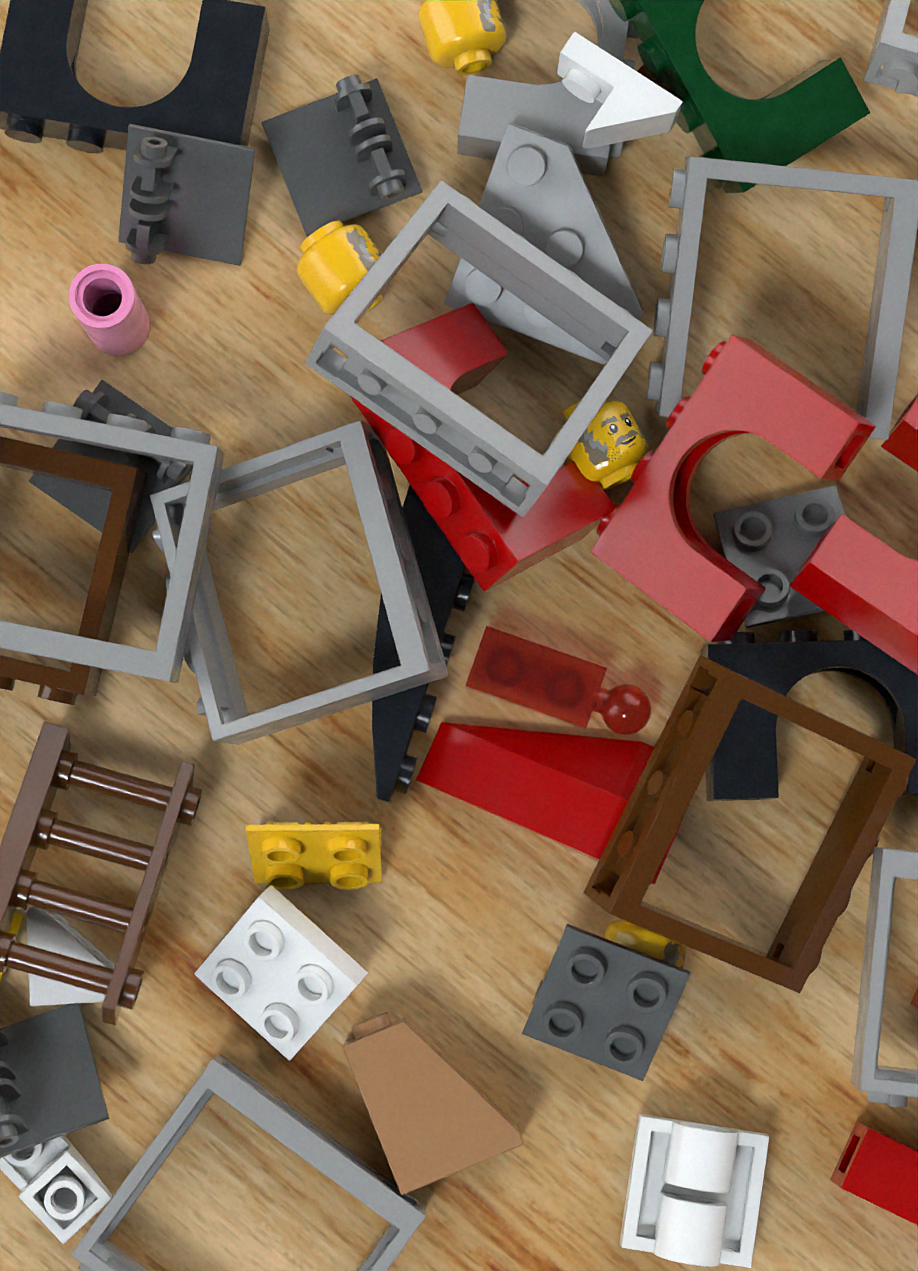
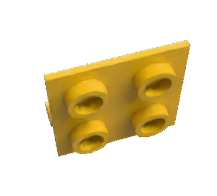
M324 821V824H312V822H305L304 824H299V822H266V825H246L245 831L255 883H265L267 886L272 885L278 890L297 889L304 883H330L336 888L347 890L363 888L368 883H382V828H379V824H369V821L337 822V824H331L330 821Z

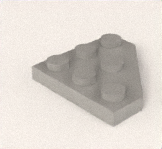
M509 123L479 207L512 231L522 235L533 246L567 270L574 272L581 280L640 320L644 308L634 286L631 285L618 256V250L600 210L591 196L571 146L543 134ZM460 258L444 305L458 309L474 303L484 319L603 365L607 363L605 359Z

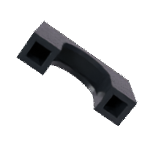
M10 0L0 50V129L5 130L4 133L8 137L27 143H40L43 136L66 140L67 146L75 150L98 154L103 152L104 147L126 150L129 124L248 147L270 30L265 6L229 0H202L191 62L178 86L168 95L151 104L138 107H119L95 98L77 80L76 62L88 0Z
M852 629L843 631L844 640L819 641L817 630H793L780 632V642L755 643L754 632H736L730 641L708 644L701 649L702 656L785 696L802 678L819 672L844 673L866 683L879 695L889 712L893 728L894 748L916 759L902 796L918 795V675ZM741 698L705 772L707 801L770 800L779 798L776 744L778 715Z

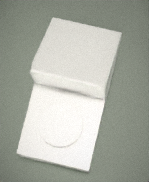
M575 31L560 52L557 74L563 78L562 83L567 90L585 102L593 103L595 100L603 103L585 131L583 148H595L671 131L677 121L683 103L682 100Z

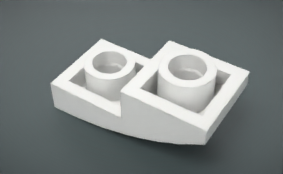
M65 1135L0 1158V1169L21 1191L18 1197L62 1244L71 1238L113 1197L101 1179Z

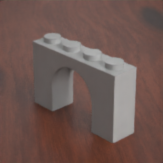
M577 0L588 12L594 23L598 47L634 70L635 61L623 59L626 38L638 39L639 37L631 21H622L613 10L609 0ZM467 74L458 131L457 154L495 160L507 125L513 123L569 144L582 174L604 177L608 157L620 158L623 142L589 149L583 148L585 131L603 103L598 100L588 103L579 99L567 90L562 81L546 85H535Z

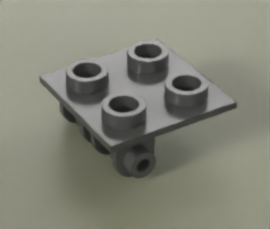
M359 75L347 76L336 83L339 93L262 122L307 237L330 222L340 220L344 223L423 193L377 78L362 83Z
M129 124L118 242L126 243V248L131 251V259L140 264H152L156 261V255L167 251L240 266L242 263L255 148Z
M104 380L100 381L93 392L87 389L84 390L73 405L83 410L82 420L106 424L108 414L122 415L147 422L145 432L171 437L172 427ZM58 439L53 446L54 449L137 467L148 474L130 553L134 552L156 521L150 495L182 484L193 469L191 464L64 439ZM37 474L32 475L29 480L31 484L101 533L103 532L112 492Z
M836 485L713 513L725 558L766 587V590L744 620L746 629L824 611L789 587V585L823 534L841 514L845 516Z
M567 924L546 976L539 983L532 1002L533 1007L522 1034L643 1081L688 981L690 971Z
M80 1003L68 1004L0 1028V1158L110 1119Z

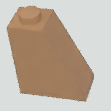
M385 1012L351 1026L355 1038L345 1041L342 1047L401 1195L524 1145L517 1125L405 1017L391 1023L388 1013Z

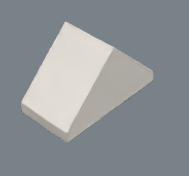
M34 906L26 912L28 945L114 969L115 964L60 914ZM29 973L30 1006L104 1001L105 995Z

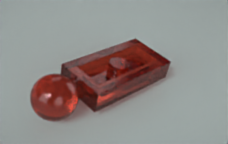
M489 626L485 628L465 685L467 689L584 730L587 728L593 711L601 714L604 723L613 732L622 735L635 734L647 725L652 711L649 697L641 688L635 685L621 684L610 690L602 688L601 684L607 670L606 667Z

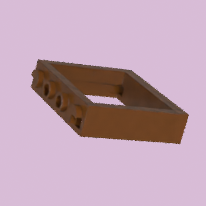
M0 436V466L112 492L78 634L80 637L109 642L148 474L137 467ZM0 655V689L13 691L15 680L40 685L37 697L75 705L77 694L96 696L102 668L72 662L70 671Z
M700 655L583 893L607 913L797 993H801L809 975L815 971L820 962L822 948L837 918L843 914L849 904L851 890L866 860L873 854L874 847L878 846L880 832L895 802L902 796L907 787L908 777L916 759ZM741 698L865 756L767 954L642 901Z

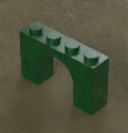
M609 0L618 17L624 22L630 20L642 43L637 45V49L647 70L655 78L661 76L669 92L683 101L676 123L685 133H693L704 153L699 156L701 158L787 166L870 114L841 57L816 63L759 99L741 98L725 91L716 84L708 75L700 60L695 34L698 14L704 0ZM709 179L713 186L718 189L723 187L726 193H744L757 185L754 183Z

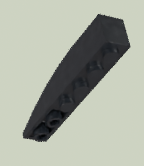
M409 485L402 508L447 667L456 636L445 633L453 609L465 612L475 578L472 574L465 572L466 566L432 515L427 511L412 486ZM382 593L375 640L373 674L401 665ZM429 683L372 701V737L376 795L380 801L391 804L394 791L406 794L418 758L406 753L414 730L426 733L437 699L436 696L426 693Z

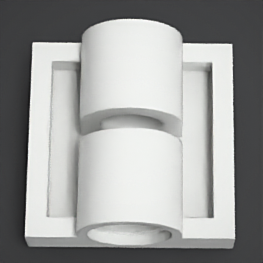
M272 885L255 900L194 973L195 976L289 1061L368 974L363 967Z
M638 1113L619 1242L621 1248L652 1252L658 1257L690 1265L713 1267L719 1266L722 1263L751 1268L769 1136L766 1133Z

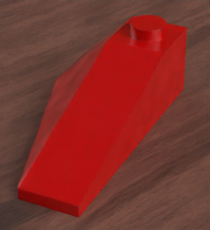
M441 722L416 781L595 861H599L654 747L642 741ZM681 822L650 884L656 883Z

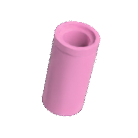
M110 264L88 266L75 276L69 288V304L94 345L102 352L112 356L129 355L141 348L150 332V319L129 277L121 269ZM119 306L113 314L101 317L107 309Z

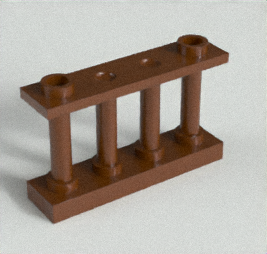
M44 721L0 844L1 973H5L7 967L103 994L105 995L102 1004L103 1022L116 1026L121 1007L133 1010L144 976L143 970L134 968L180 824L192 826L202 795V789L193 786L194 764L182 761L174 786L170 787L79 761L78 753L71 752L69 728ZM70 785L165 812L154 847L59 820L58 812L50 810L57 789L67 791ZM49 845H54L145 871L135 906L131 907L37 880V873L29 871L37 848L47 850ZM30 905L125 932L126 934L114 969L16 942V934L8 932L15 910L26 911Z

